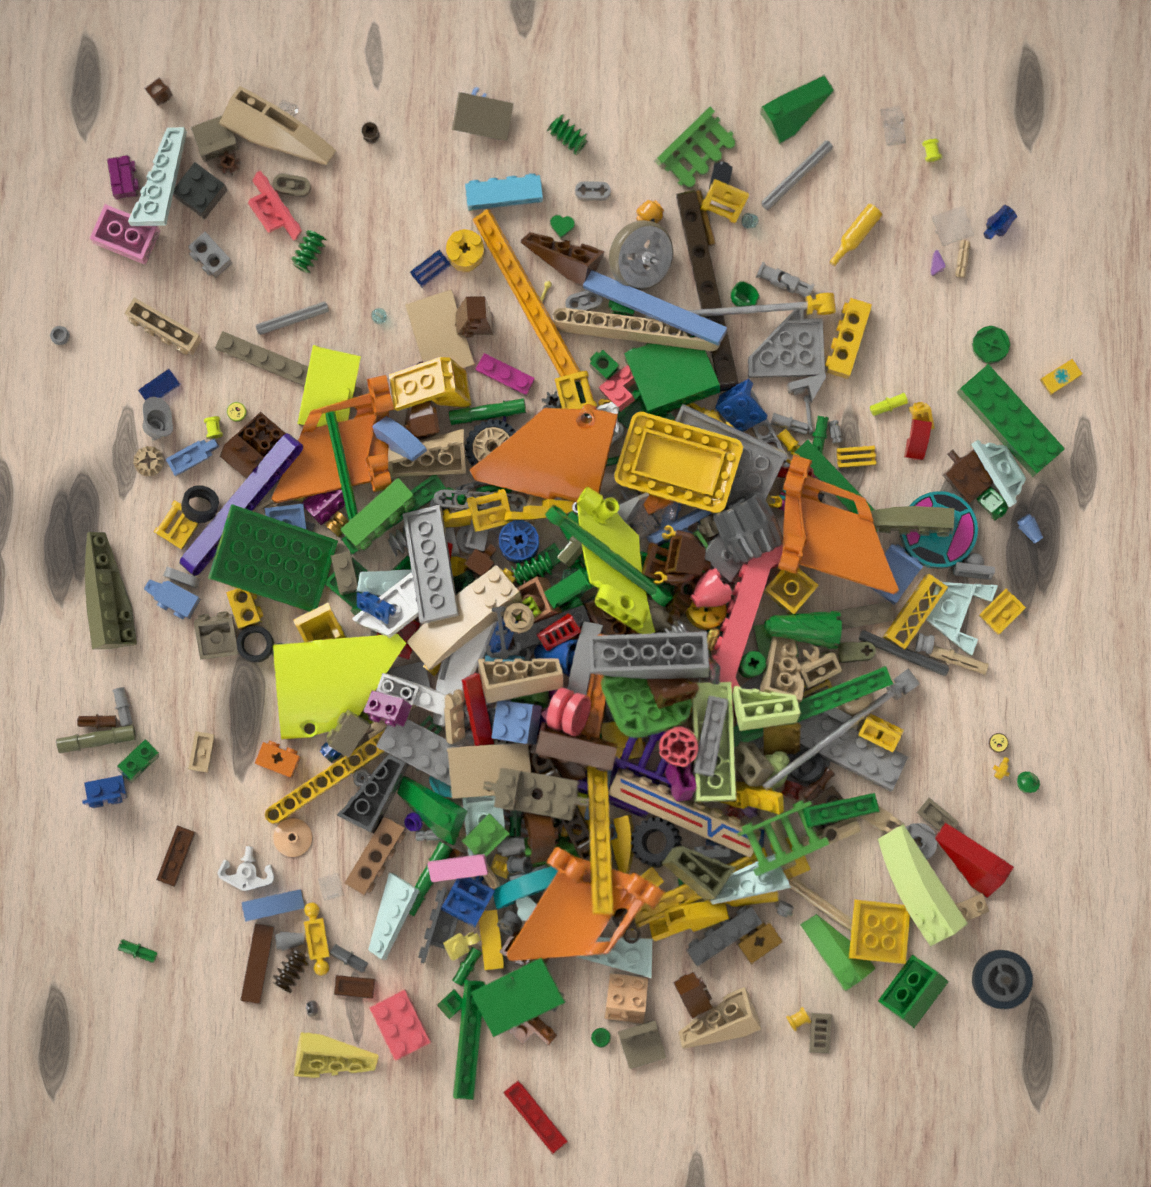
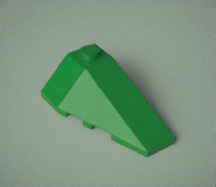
M825 75L763 105L760 114L778 143L781 144L800 131L802 126L834 92V89Z

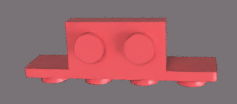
M258 171L252 181L261 194L249 199V206L268 233L284 226L293 240L298 239L302 232L299 223L294 220L288 207L281 201L279 194L269 184L268 178L261 171Z

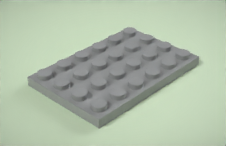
M683 404L676 417V422L732 437L742 443L743 451L727 504L753 492H760L766 500L787 452Z

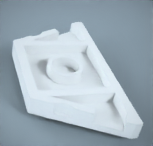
M412 573L408 574L379 597L380 602L384 600L396 608L395 614L393 616L389 615V624L376 619L364 611H361L352 619L355 623L387 637H392L419 616Z

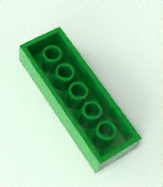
M989 364L957 391V394L1002 444L1007 446L1011 454L1032 477L1065 450L1060 442Z

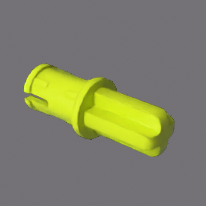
M904 392L891 398L886 397L884 401L871 405L870 411L873 416L887 411L892 412L894 408L908 404V399Z

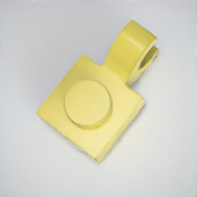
M473 931L464 937L458 933L443 942L450 959L454 961L470 951L468 946L479 942L480 938L478 933L474 934Z

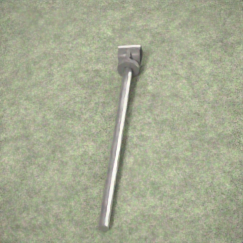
M909 668L893 679L895 683L886 687V693L763 783L764 789L769 790L890 698L899 700L902 697V692L906 695L917 687L920 683Z

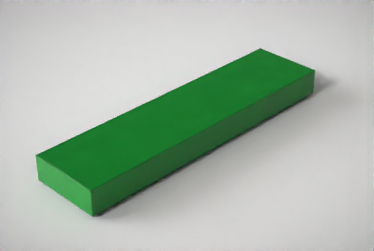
M875 793L802 809L807 828L880 812Z

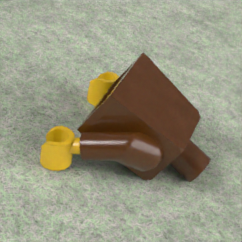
M670 525L664 527V530L670 531V534L662 533V537L664 539L671 538L665 573L668 574L664 575L662 572H656L654 575H660L662 580L653 581L655 584H661L663 581H667V583H684L693 580L694 576L701 575L702 571L707 572L710 569L711 562L705 559L706 549L700 545L692 533L681 530L674 531Z

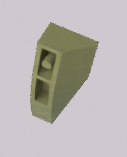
M906 506L871 511L875 529L879 530V533L899 531V534L909 535L910 532H918V535L921 536L937 533V536L949 537V534H953L955 508Z
M88 532L85 554V595L92 650L136 645L137 639L132 606L105 532Z

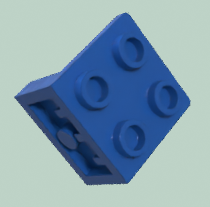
M749 378L720 394L715 406L727 422L742 432L766 420L768 417L750 395L753 383Z
M123 775L84 782L87 800H82L84 805H88L89 808L103 807L105 802L111 805L123 803L122 799L128 798Z

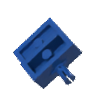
M476 876L475 880L471 877L456 879L441 910L475 928L495 890L482 884L483 876L481 878Z

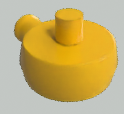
M1007 757L1003 758L999 766L994 765L992 768L995 770L994 777L998 780H1001L1004 775L1006 777L1010 775L1007 772L1009 766V759Z

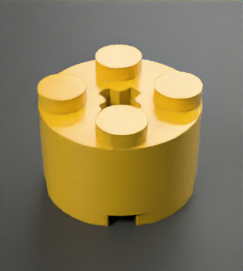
M468 229L454 231L447 240V258L455 269L469 272L483 262L485 255L484 244L480 235ZM464 248H468V250L466 251V253H463V252H462V250H464Z

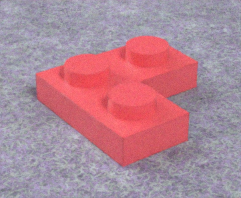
M628 365L598 387L610 402L619 407V411H622L635 401L634 397L627 390L635 383Z

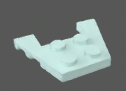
M942 582L948 588L926 621L964 652L972 656L978 639L960 632L972 596L992 602L998 585ZM937 584L932 595H937L941 590V587Z

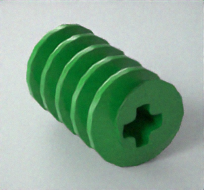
M562 114L551 123L547 132L551 131V136L557 135V141L563 140L562 145H568V150L574 149L573 153L577 155L588 142L586 140L587 133L581 136L582 129L580 128L575 131L576 124L569 126L570 119L563 121L564 114Z
M307 230L306 235L308 237L302 238L305 244L300 243L298 245L300 250H295L296 256L291 257V260L296 268L310 274L311 272L307 267L315 266L311 260L318 261L315 253L322 254L318 248H325L322 241L328 240L314 231Z
M545 551V558L538 554V561L531 557L530 564L523 560V567L516 563V569L512 566L511 568L517 583L521 586L524 584V580L528 582L531 580V577L534 579L540 575L545 578V572L551 576L553 566L547 551Z
M750 651L742 656L738 667L740 675L745 678H754L761 674L766 666L764 656L756 651ZM748 663H754V667H749Z

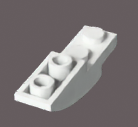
M385 673L382 674L376 692L402 698L411 705L414 704L445 716V694L409 680Z

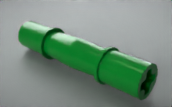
M524 398L510 401L504 400L503 403L486 404L473 408L468 406L467 408L450 410L451 426L465 423L471 424L472 421L526 413Z
M439 841L428 860L448 859L453 848ZM426 865L415 885V888L420 891L408 913L414 917L426 899L424 897L434 883L431 882L428 865Z

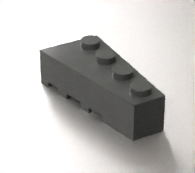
M388 754L337 816L374 834L410 764Z

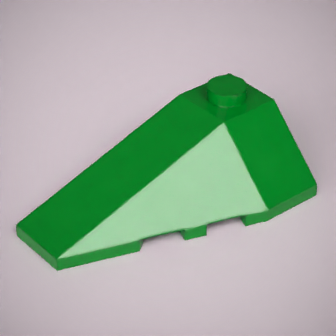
M403 776L397 794L421 817L422 821L437 837L451 845H455L468 810L409 777Z

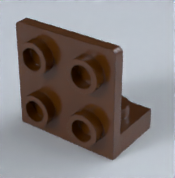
M646 678L658 709L678 702L693 700L699 691L697 682L689 684L687 678Z

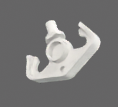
M246 846L245 856L241 858L244 862L238 866L236 874L227 875L225 873L226 869L230 867V863L227 860L223 861L218 870L220 879L242 891L269 885L275 879L272 865L265 867L266 879L256 876V868L252 864V861L255 862L256 860L252 857L254 847Z

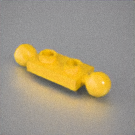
M310 902L304 908L305 915L310 919L309 921H304L310 960L316 959L317 961L314 965L315 973L319 976H324L329 972V964L324 961V958L330 957L324 918L317 919L320 908L316 903Z

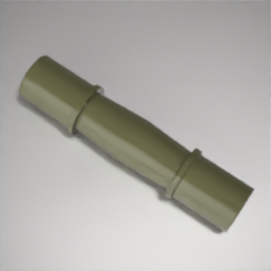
M134 725L112 727L111 730L57 738V750L60 754L77 750L81 751L83 748L136 740Z

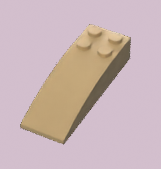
M497 565L456 595L459 616L423 624L407 641L408 645L429 670L498 620L497 612H492L491 608L505 606L506 610L511 604L523 602L517 588Z

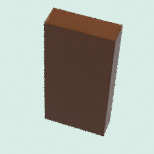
M336 975L334 995L373 999L375 979Z

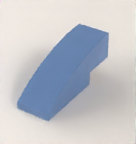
M387 416L372 426L377 439L387 443L391 451L411 461H414L427 451L426 447L413 434Z
M301 889L241 902L245 922L305 908Z

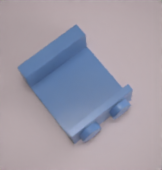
M892 544L885 552V557L899 591L891 594L870 587L883 598L891 601L893 605L899 601L904 591L923 568L917 557L907 555L905 553L906 550L898 544Z

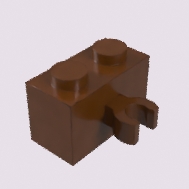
M490 544L484 554L475 549L465 562V568L478 578L495 566V562L490 558L497 551V548Z
M692 972L679 977V980L673 982L692 1019L713 1008L709 1001L712 997L708 989L704 990L706 985L702 977L697 978L696 974Z

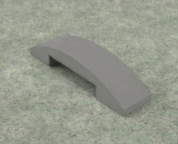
M585 621L583 623L568 684V689L574 691L575 694L587 695L591 675L589 636L601 634L603 625Z

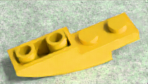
M735 781L736 800L720 802L742 809L750 806L779 815L784 812L783 794L772 791V787L769 790H765L763 786H750L745 782Z
M711 901L699 902L664 911L665 916L650 922L649 926L652 938L656 942L690 928L693 932L729 919L725 902L713 905Z

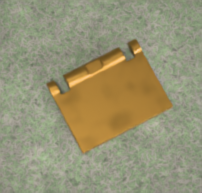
M800 723L764 727V755H773L776 751H783L787 754L799 752L801 744Z

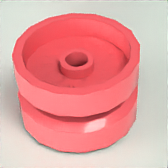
M566 688L558 689L548 708V727L557 731L563 730L564 733L572 736H578L584 729L590 714V697L581 693L575 694L574 691Z

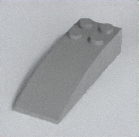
M707 632L589 636L590 674L647 679L708 677Z

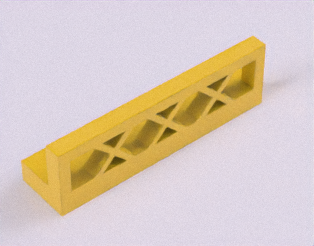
M925 574L883 635V638L894 642L905 650L948 586L931 574ZM934 582L941 587V590L937 595L930 596L929 587ZM928 598V609L920 611L918 603L921 599ZM917 614V625L909 627V616ZM902 630L907 632V639L904 644L895 638L898 632Z

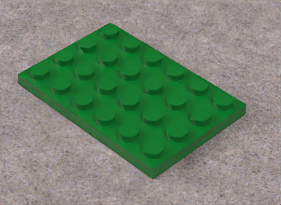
M231 505L208 579L310 612L318 608L332 563L331 556L335 553L338 540L236 505Z

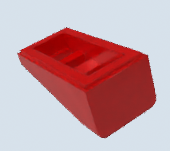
M568 613L536 635L546 651L574 637L581 630L574 618ZM569 623L572 629L569 630L565 624ZM561 626H562L563 630L565 631V633H564L563 635H562V633H561L560 630H559V628H560ZM554 630L558 635L557 639H555L554 635L552 634V631ZM547 634L549 635L550 639L552 640V642H550V643H549V642L547 641V639L545 638V635H547Z

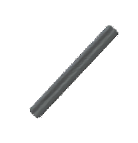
M865 630L860 633L859 640L863 642H870L879 649L940 675L946 676L948 674L949 666L907 648L903 650L895 643Z

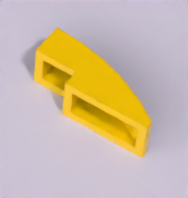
M632 815L613 819L618 838L611 840L618 869L626 874L630 872L634 856L632 852L633 845H631V840H633L631 835L634 832Z

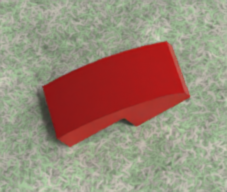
M912 419L904 458L924 460L932 422Z

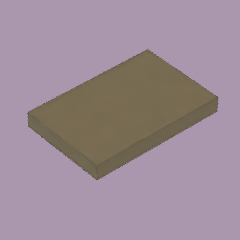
M458 92L452 130L507 141L514 103Z

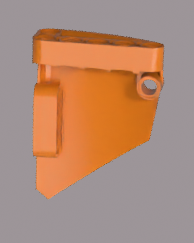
M586 404L581 409L543 408L511 437L470 468V472L476 481L546 499H556L558 497L577 502L586 487H590L600 494L618 414L597 410L591 404ZM584 414H590L591 418L585 417Z

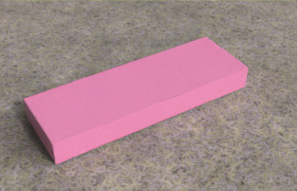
M485 854L430 861L427 864L431 882L487 875L489 873Z

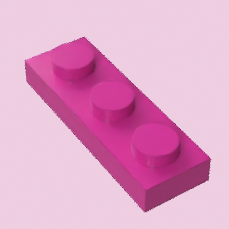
M485 353L475 369L477 372L527 396L535 380L534 377Z

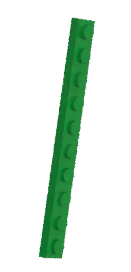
M884 666L802 699L801 703H798L800 715L797 723L893 685L887 667ZM738 725L734 726V748L738 747L740 742H750L763 737L764 727L740 731Z

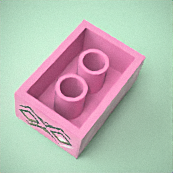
M105 204L90 236V240L95 245L146 265L160 234L159 227L131 226L128 222L131 214Z

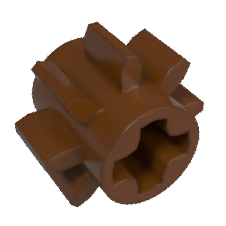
M225 151L224 156H218L221 163H218L217 167L223 168V175L227 172L233 176V172L236 170L240 171L237 164H240L241 161L240 159H235V152L230 155ZM227 161H231V166H227Z

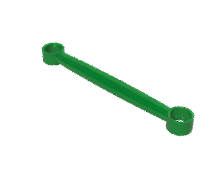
M552 505L545 513L550 522L556 526L563 527L607 564L651 594V597L659 605L665 607L672 600L673 596L667 589L661 585L657 586L618 553L612 551L610 547L569 519L561 508Z

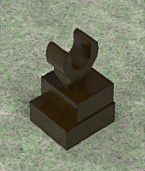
M680 591L674 594L672 600L665 607V611L669 613L666 622L671 626L675 620L678 622L680 617L691 606L692 600Z

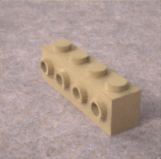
M135 297L124 313L129 318V323L136 327L141 325L145 328L144 331L153 337L155 334L160 336V340L169 346L172 343L177 346L176 350L184 355L189 353L193 356L202 341L199 334Z

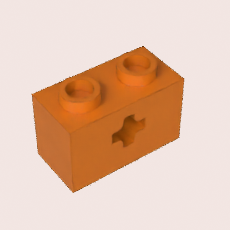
M270 740L268 743L263 742L254 764L293 778L301 758L297 755L298 751L288 747L285 751L279 748L280 744ZM281 753L283 761H278L276 764L274 756H278Z

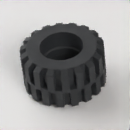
M648 818L647 821H641V825H637L635 833L632 832L631 835L633 837V840H631V845H633L632 852L636 854L635 857L643 864L651 867L661 868V866H664L662 863L671 849L682 846V836L679 835L680 831L674 824L662 818ZM655 831L664 833L667 840L666 847L658 854L649 852L647 848V839Z

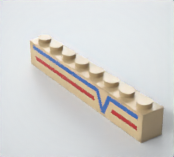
M618 769L609 789V795L751 858L754 850L747 834L739 837L737 833L743 831L741 827L746 825L740 819L734 816L728 817L719 809H710L702 802H694L692 800L677 802L667 786L662 784L656 785L647 777H638L629 769ZM755 829L753 831L756 835L757 840L759 841L761 831L759 829Z

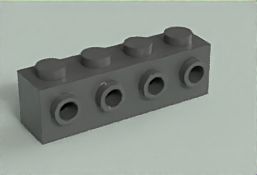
M746 905L736 911L737 915L732 919L729 917V919L720 922L721 926L715 930L712 927L704 933V938L701 940L696 938L687 944L689 948L686 951L697 967L762 924V921L751 906L748 908Z

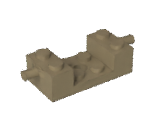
M500 768L497 782L485 781L484 785L489 786H483L484 790L495 791L494 807L574 820L576 805L588 807L589 804L583 803L589 802V799L578 797L580 781ZM536 788H540L543 791V797L539 800L533 797V791Z

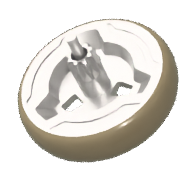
M648 220L632 222L622 228L612 242L609 252L611 272L615 279L625 286H630L637 290L649 289L657 285L669 271L673 259V244L667 231L659 224ZM647 240H650L648 248L644 247ZM643 264H646L649 267L645 270Z

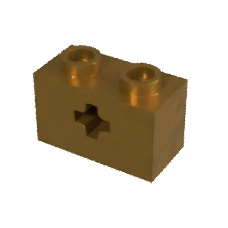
M763 921L762 924L755 928L756 931L751 935L747 933L739 938L740 942L737 945L750 964L783 943L770 922L765 924ZM756 937H763L762 946L754 945Z

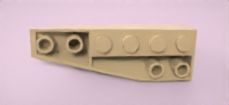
M239 86L230 98L219 122V125L251 143L323 165H327L336 153L335 148L306 125L242 86Z

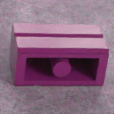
M129 155L108 158L107 163L113 197L118 200L138 196L137 190H140L138 178L135 179L134 172H137L135 160L132 161Z

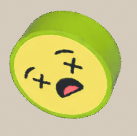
M233 402L228 406L227 415L232 421L240 422L246 417L247 411L242 403Z

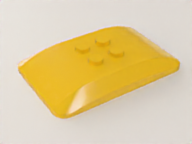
M638 412L631 419L614 478L617 484L643 493L647 492L649 495L705 511L720 513L726 507L743 446L739 440L645 412Z

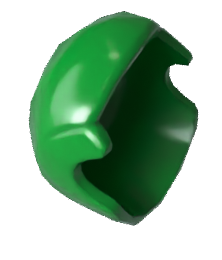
M739 281L730 294L731 301L736 307L757 305L760 297L756 288L745 281Z

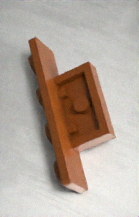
M539 1016L508 1030L522 1044L533 1033L547 1045H550L557 1036L553 1029L546 1025Z

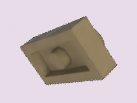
M930 797L916 812L938 831H940L944 823L949 824L953 828L959 824L955 818Z

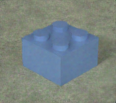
M504 700L497 701L492 738L536 745L542 706Z

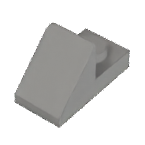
M826 374L789 382L787 385L788 392H794V395L804 393L805 389H807L812 403L826 378Z

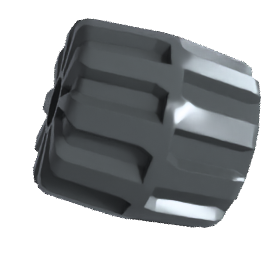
M760 492L744 495L726 504L722 512L713 515L723 543L738 564L749 562L753 558L757 559L761 557L762 553L772 551L783 542V535L776 517Z

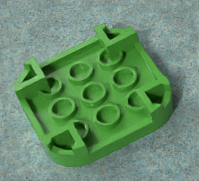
M602 676V691L616 725L622 733L629 737L640 738L683 725L690 715L691 699L658 709L646 678Z

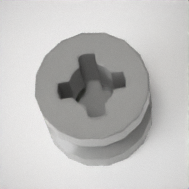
M919 633L915 651H925L927 654H931L935 636H924L923 633Z

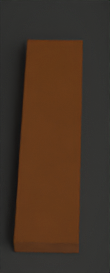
M255 923L240 1001L255 1004L261 1003L274 926Z

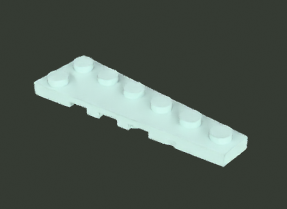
M185 127L166 129L158 152L153 160V168L146 177L148 179L146 185L140 191L141 197L139 202H136L128 222L131 226L167 225L187 134Z

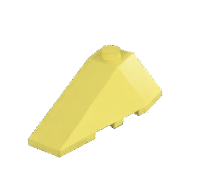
M301 1032L297 1044L294 1076L316 1078L324 1073H331L333 1076L338 1075V1072L349 1071L350 1073L375 1071L379 1057L378 1054L321 1034Z

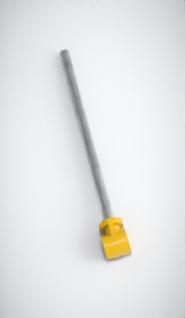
M829 292L816 294V299H812L811 295L806 296L805 302L687 311L701 317L806 309L807 315H812L813 310H817V315H830L836 313L834 293Z

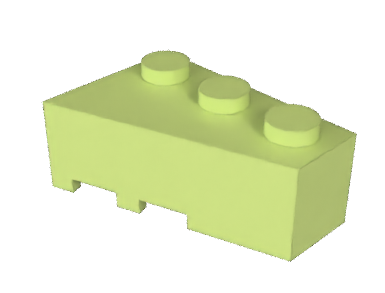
M734 686L732 700L740 731L797 723L800 710L796 695L760 692L758 689L747 690Z

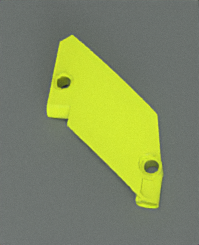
M586 487L577 500L579 526L598 538L642 573L639 535L617 513L620 508L619 503L611 497L604 500L602 495L590 487ZM582 544L589 581L599 588L595 604L640 634L655 633L646 591Z

